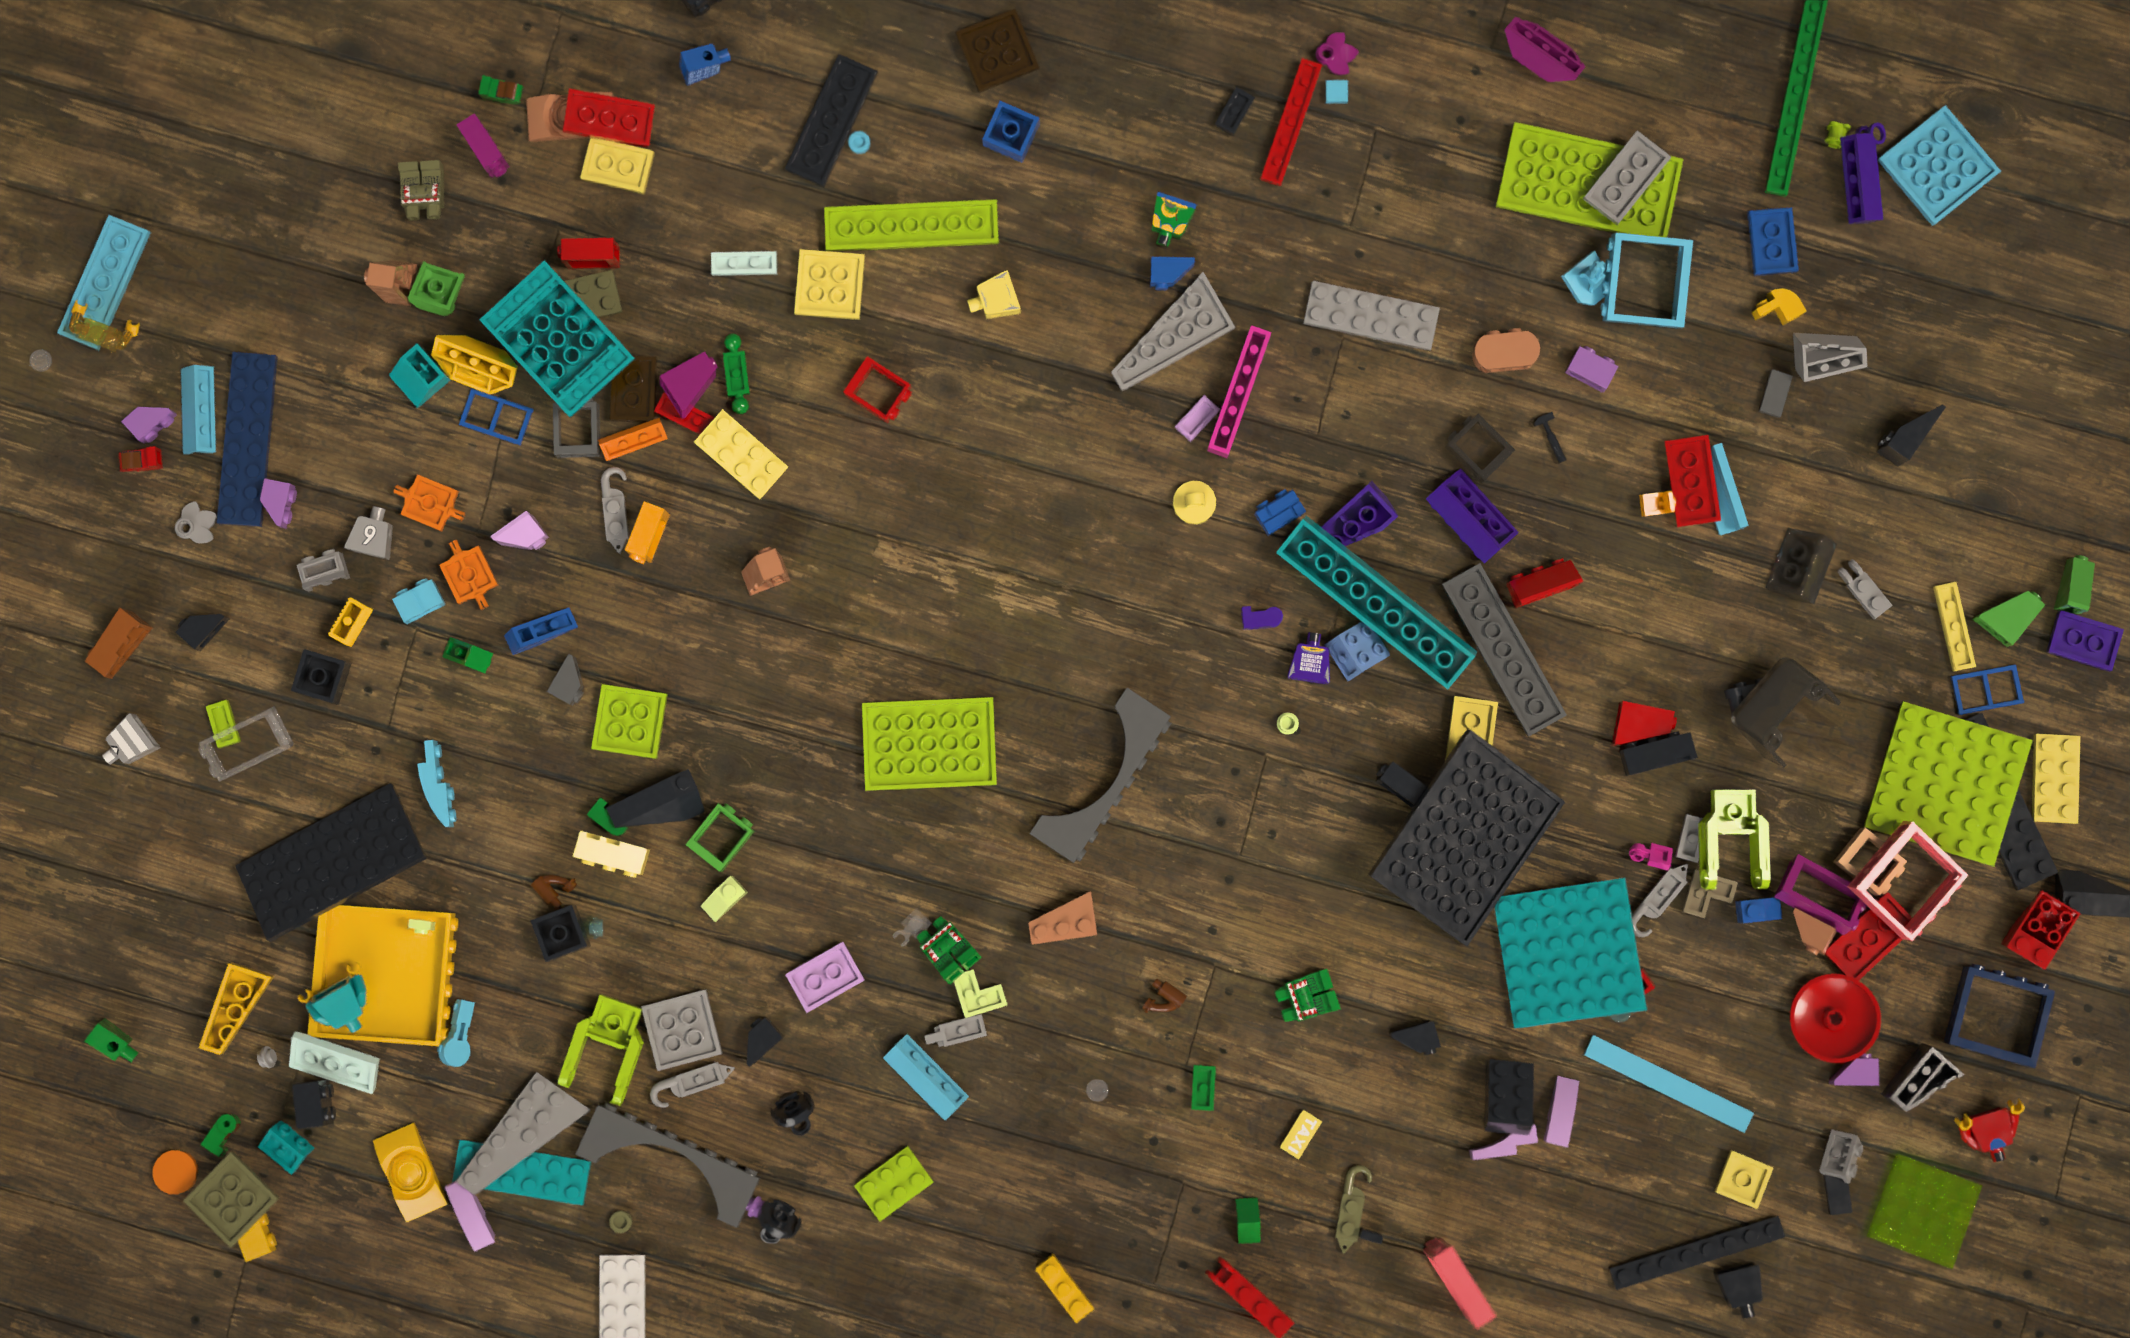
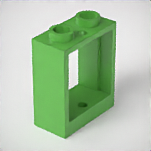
M718 803L686 843V846L719 872L725 870L755 832L751 828L753 824L745 817H742L740 820L735 816L736 810L727 803L724 806ZM721 812L746 831L723 861L698 842Z

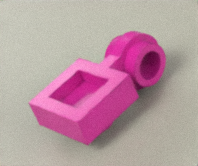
M1635 843L1629 849V856L1636 862L1648 858V866L1669 870L1673 848L1651 843L1649 849H1646L1643 844Z

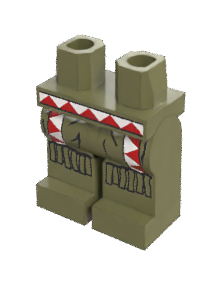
M417 161L399 162L401 205L405 209L407 219L409 221L419 220V210L427 209L428 219H440L441 208H444V166L441 161H420V164Z

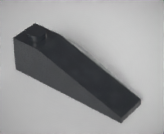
M689 769L606 808L615 828L682 822L705 812L698 788Z
M2057 870L2058 873H2056L2055 899L2081 913L2080 915L2130 918L2129 890L2081 871Z

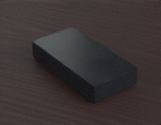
M1823 1174L1829 1215L1853 1213L1849 1184L1845 1183L1842 1178Z

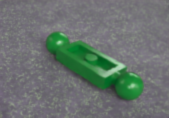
M732 333L727 335L724 340L725 347L730 351L729 353H723L728 397H735L732 402V410L736 414H744L749 409V403L743 395H750L745 351H738L742 343L741 338L737 334Z

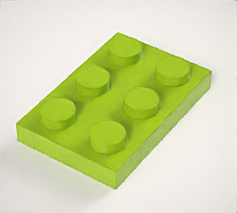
M907 1146L854 1186L877 1219L882 1221L934 1181L910 1147Z

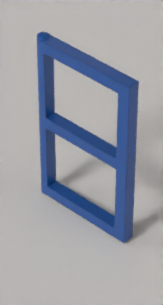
M471 389L459 425L521 446L534 409ZM475 394L499 402L489 430L465 422ZM503 404L527 411L518 439L494 432Z
M2016 665L1951 676L1958 715L2024 703ZM2011 670L2017 700L1993 704L1987 674ZM1982 676L1987 706L1963 710L1957 680Z

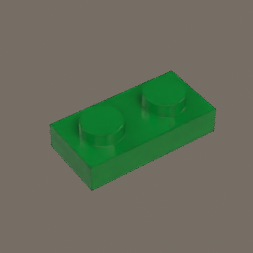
M1193 1065L1191 1110L1214 1111L1216 1066Z

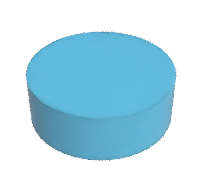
M856 131L850 135L848 143L854 153L863 154L868 151L870 139L865 132Z

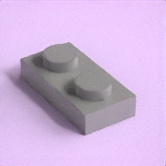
M1685 815L1675 854L1676 858L1698 862V823L1703 818Z

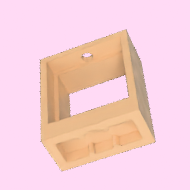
M1860 828L1833 861L1853 879L1858 875L1859 871L1850 865L1849 862L1867 839L1879 849L1884 844L1882 840L1867 828ZM1898 853L1892 859L1896 863L1877 886L1872 883L1867 888L1874 896L1884 895L1891 888L1890 882L1894 877L1898 878L1905 870L1904 864L1907 861Z

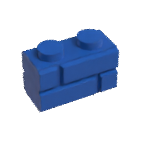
M1285 489L1275 495L1276 500L1271 503L1266 500L1256 507L1258 510L1254 515L1267 536L1306 513L1305 508L1293 489L1289 492Z

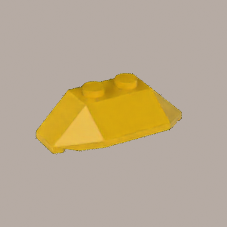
M437 335L435 337L431 356L434 360H437L441 369L451 380L489 395L513 386L518 366L506 351L466 335Z

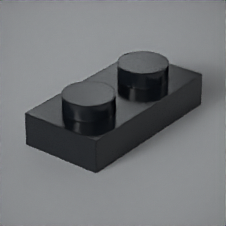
M1236 87L1217 119L1215 126L1234 136L1255 97Z

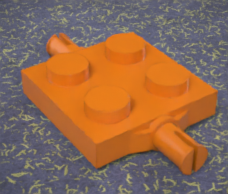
M418 474L409 490L399 485L395 487L398 490L394 489V494L405 497V504L401 511L402 516L439 531H443L446 521L450 516L461 521L464 519L462 516L465 517V512L454 508L459 491Z
M454 540L453 543L450 542L449 545L454 555L439 566L457 603L460 605L470 599H476L480 610L489 607L484 594L498 586V583L480 546L462 551L457 540Z

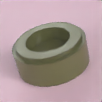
M619 1210L612 1214L609 1223L614 1232L624 1233L631 1228L633 1220L630 1213Z

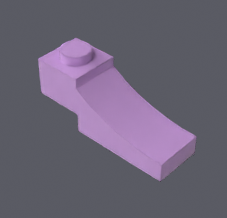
M1533 1124L1529 1135L1508 1133L1489 1145L1469 1149L1470 1158L1477 1160L1517 1154L1516 1145L1538 1143L1536 1125Z

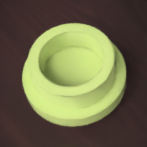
M1283 713L1277 719V728L1283 734H1292L1298 728V719L1292 713Z

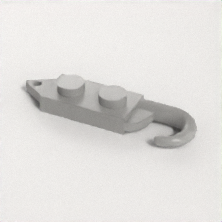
M611 467L605 470L601 476L606 540L621 554L626 540L629 539L625 496L618 489H610L609 478L614 473L621 475L624 481L627 478L622 469Z
M1688 864L1674 869L1669 868L1634 911L1632 920L1635 936L1646 937L1652 933L1651 929L1645 932L1639 931L1636 927L1638 920L1643 915L1649 918H1657L1665 911L1687 883Z
M716 1062L659 1081L651 1089V1101L657 1107H668V1103H662L658 1100L657 1094L659 1091L670 1087L677 1097H684L725 1083L724 1080L735 1067Z

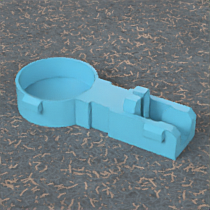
M457 999L454 1003L451 1031L448 1037L441 1042L437 1051L439 1052L440 1060L445 1065L459 1067L464 1065L470 1057L467 1031L468 1027L470 1028L474 1002Z

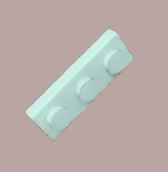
M777 252L711 253L712 276L777 274Z

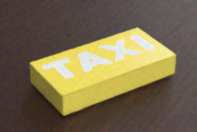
M1302 1110L1281 1143L1280 1148L1299 1159L1322 1121Z

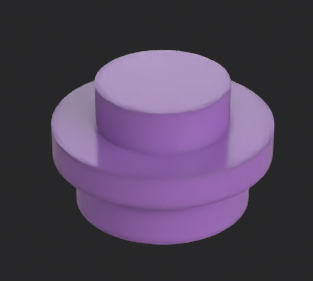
M757 1196L755 1199L751 1198L746 1207V1210L749 1211V1217L754 1216L758 1218V1212L765 1203V1201L761 1200L760 1196Z

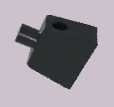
M1750 1263L1714 1272L1715 1279L1727 1305L1732 1309L1739 1307L1742 1319L1754 1317L1753 1304L1763 1300L1759 1265Z

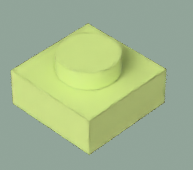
M409 919L408 928H414V933L428 934V930L435 931L436 922Z

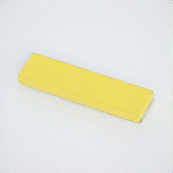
M1957 582L1934 586L1933 589L1952 671L1976 667Z

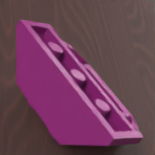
M1515 17L1505 29L1513 58L1547 82L1576 80L1586 67L1571 47L1536 23Z

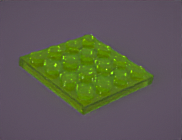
M1896 1153L1867 1237L1953 1269L1982 1185Z

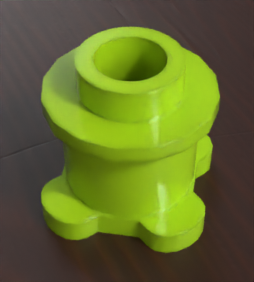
M1831 121L1827 125L1829 134L1825 138V142L1831 148H1841L1840 138L1846 136L1851 126Z

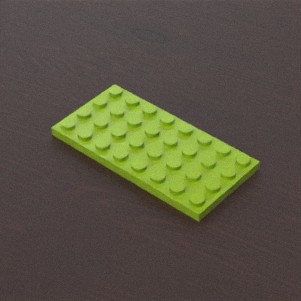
M1514 122L1496 207L1613 233L1667 238L1683 159L1671 156L1670 160L1628 213L1616 225L1583 200V198L1624 146Z

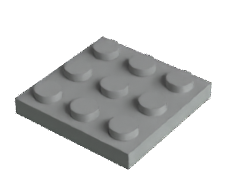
M707 990L641 1007L643 1008L642 1012L657 1071L723 1054Z

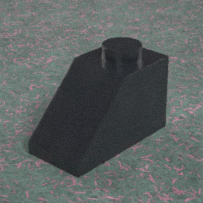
M222 614L186 617L179 623V629L175 633L193 649L202 651L230 619Z
M759 1017L750 1025L752 1030L748 1032L746 1063L749 1067L753 1066L784 1038V1035L768 1017H765L763 1020Z
M1434 1021L1389 1032L1391 1038L1418 1053L1423 1052L1424 1056L1436 1053V1048L1441 1047Z

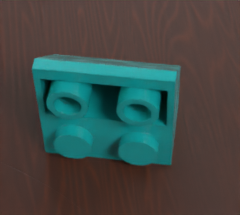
M419 344L413 346L399 359L389 375L417 408L450 381L447 375Z

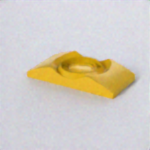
M415 1122L373 1140L380 1165L388 1178L394 1199L406 1222L448 1204Z

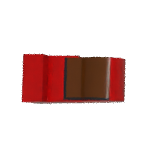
M155 446L118 453L120 471L122 472L163 469L161 449Z

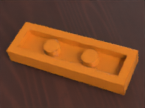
M660 418L599 439L598 442L606 461L666 440L668 437Z

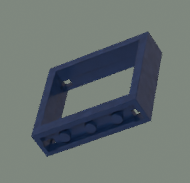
M1971 964V967L1963 966L1943 1043L2022 1066L2036 1068L2055 991L2048 989L2049 985L2035 982V985L2027 983L2028 979L2014 976L2013 979L2005 977L2006 973L1993 970L1992 973L1984 971L1985 967L1981 965ZM1974 976L2043 995L2027 1056L1958 1037Z

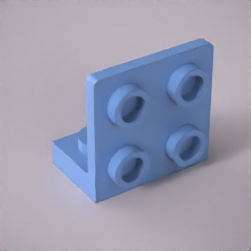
M1363 622L1358 623L1325 644L1347 681H1350L1390 656L1378 634Z

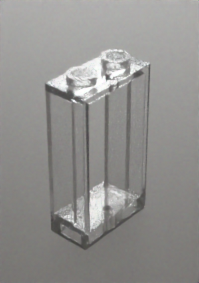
M272 706L199 742L200 747L198 749L204 759L207 758L210 764L209 771L211 775L220 782L291 748L294 743L276 708ZM265 717L279 746L225 771L211 742Z

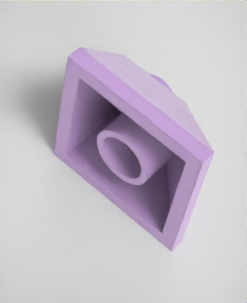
M527 511L491 535V538L500 545L528 550L541 548L545 545V540L549 538L535 517Z

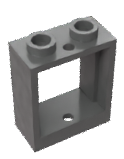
M594 399L589 400L580 409L591 410L592 445L561 446V411L563 410L557 403H553L554 455L557 458L601 457V447L598 442L600 439V405L594 402Z

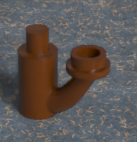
M557 875L540 876L530 886L547 905L551 904L556 910L562 903L558 899L559 894L550 884L563 885L562 890L567 893L571 892L578 885L575 878L569 880Z
M1156 979L1152 986L1159 990L1157 994L1169 1002L1155 1004L1156 1000L1154 998L1152 1000L1149 997L1142 1006V1009L1145 1010L1146 1014L1148 1011L1170 1012L1180 1008L1187 995L1167 981L1163 983Z

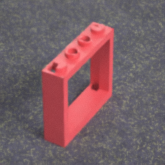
M1903 821L1847 887L1901 939L1913 941L1917 935L1922 934V929L1926 924L1935 919L1936 912L1950 901V896L1953 892L1962 887L1961 883L1968 874L1914 822ZM1912 838L1949 875L1908 924L1903 927L1866 890L1907 841Z
M1434 1238L1425 1243L1424 1253L1465 1318L1477 1329L1495 1318L1494 1312L1452 1246L1442 1238Z

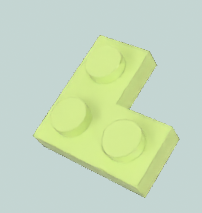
M974 969L964 972L954 981L965 1018L1007 1006L1002 985L999 984L980 990Z

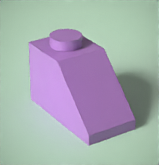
M1863 1054L1855 1060L1846 1062L1829 1079V1084L1879 1086V1059L1871 1058V1054Z

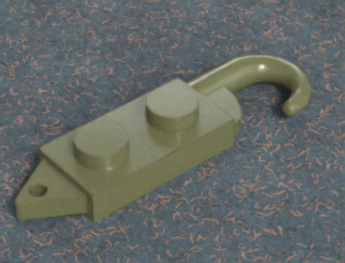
M1356 1165L1350 1168L1345 1178L1335 1238L1338 1239L1343 1254L1358 1240L1365 1200L1362 1190L1353 1186L1355 1175L1358 1172H1363L1367 1175L1368 1182H1372L1371 1171L1363 1165Z

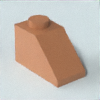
M1795 908L1793 913L1803 944L1806 946L1805 950L1814 955H1818V953L1824 955L1836 934V929Z

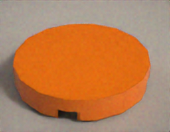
M171 1150L163 1153L153 1166L154 1182L161 1191L167 1194L186 1192L197 1180L198 1165L196 1160L185 1151Z

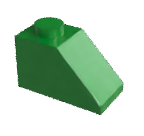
M450 637L442 657L486 673L487 668L491 664L493 653Z

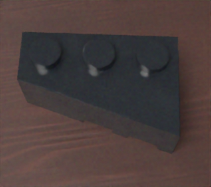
M1679 731L1666 734L1667 738L1659 740L1658 736L1645 740L1646 744L1639 746L1637 742L1624 745L1625 749L1619 751L1625 775L1629 776L1698 758L1691 732L1681 735Z

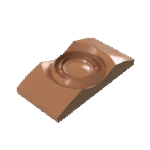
M591 92L607 96H613V93L611 92ZM549 94L527 99L530 142L590 138L562 132L568 95Z

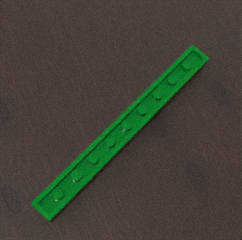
M1804 0L1765 193L1783 197L1788 195L1828 0Z

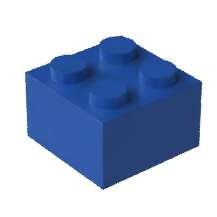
M999 101L982 139L983 146L1023 163L1040 125V118Z

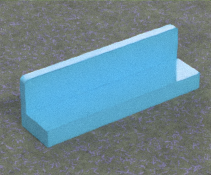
M192 365L182 368L183 454L195 452L215 453L214 367Z
M1719 443L1711 447V455L1721 521L1715 522L1719 535H1724L1744 529L1749 525L1723 445Z
M908 1034L884 1056V1060L944 1120L954 1113L969 1097Z

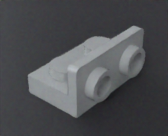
M1831 1130L1819 1170L1821 1174L1842 1178L1845 1183H1850L1851 1177L1854 1178L1857 1172V1165H1855L1857 1157H1861L1863 1151V1144H1861L1859 1137Z

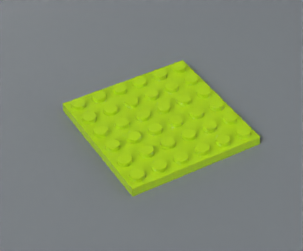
M1904 701L1901 702L1863 827L1892 835L1903 821L1914 822L1944 852L1994 867L2033 740ZM1912 838L1908 840L1910 842L1916 843Z

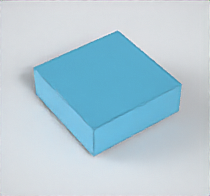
M1326 80V103H1348V80Z

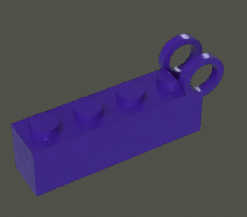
M1873 123L1869 127H1858L1855 134L1840 138L1849 224L1871 223L1883 220L1876 145L1882 144L1886 139V131L1881 123ZM1875 127L1879 129L1881 134L1879 141L1873 135Z

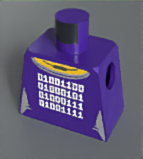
M1308 632L1307 643L1297 644L1287 679L1329 684V648L1319 646L1321 634Z

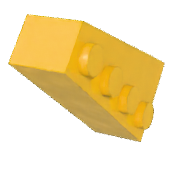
M233 962L228 963L199 1048L219 1055L223 1054L274 976Z

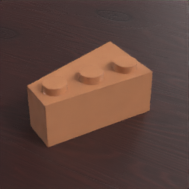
M767 547L758 551L759 555L754 556L741 571L750 596L790 581L782 556L776 549L771 550V547Z
M1091 891L1029 922L1031 944L1097 935Z

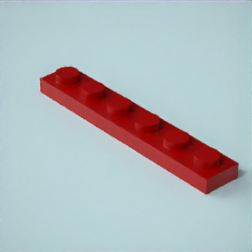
M1302 58L1260 180L1281 187L1322 64Z

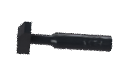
M1550 412L1537 418L1533 425L1537 427L1543 424L1547 433L1546 437L1560 464L1567 459L1555 433L1551 431L1548 421L1555 418L1553 413Z

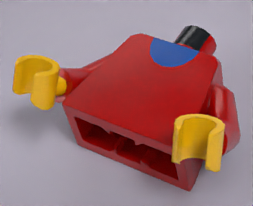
M2018 1099L2016 1105L2013 1104L2012 1100L2007 1101V1105L2010 1108L2009 1111L2007 1107H1998L1971 1116L1963 1114L1964 1118L1961 1119L1962 1121L1955 1118L1954 1121L1959 1126L1961 1139L1974 1150L1979 1152L1990 1151L1993 1162L2005 1160L2006 1157L2002 1147L2013 1144L2020 1113L2024 1110V1105L2020 1099Z

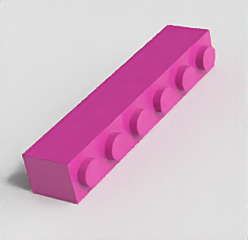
M1251 325L1207 452L1228 458L1272 332Z

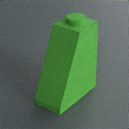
M2075 555V557L2067 559L2054 610H2062L2075 615L2089 611L2095 563L2088 561L2089 558Z
M2026 591L1976 615L1972 620L2008 647L2018 640L2046 604L2041 601L2042 598L2037 593Z

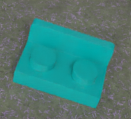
M279 1121L270 1128L258 1148L291 1175L296 1172L305 1157L314 1149L305 1138H302L283 1121Z

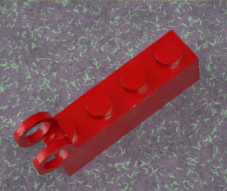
M1219 1256L1217 1260L1222 1264L1214 1274L1207 1269L1205 1274L1277 1338H1282L1294 1324V1321L1234 1266Z

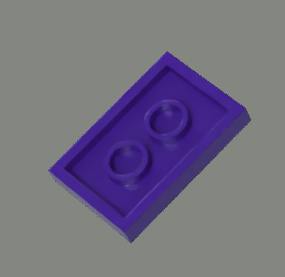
M2059 610L2046 652L2110 672L2113 670L2124 629Z

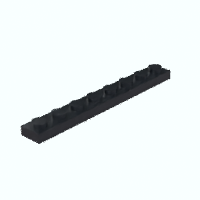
M1776 1215L1609 1267L1615 1289L1619 1290L1785 1238L1780 1218Z

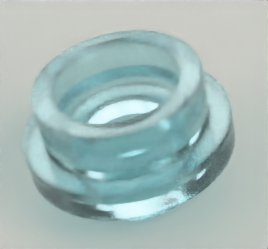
M593 917V921H589V935H593V939L603 937V919Z

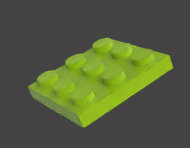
M602 684L591 749L657 759L668 694Z

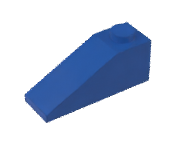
M568 607L513 627L504 637L512 654L515 655L572 631L578 625Z

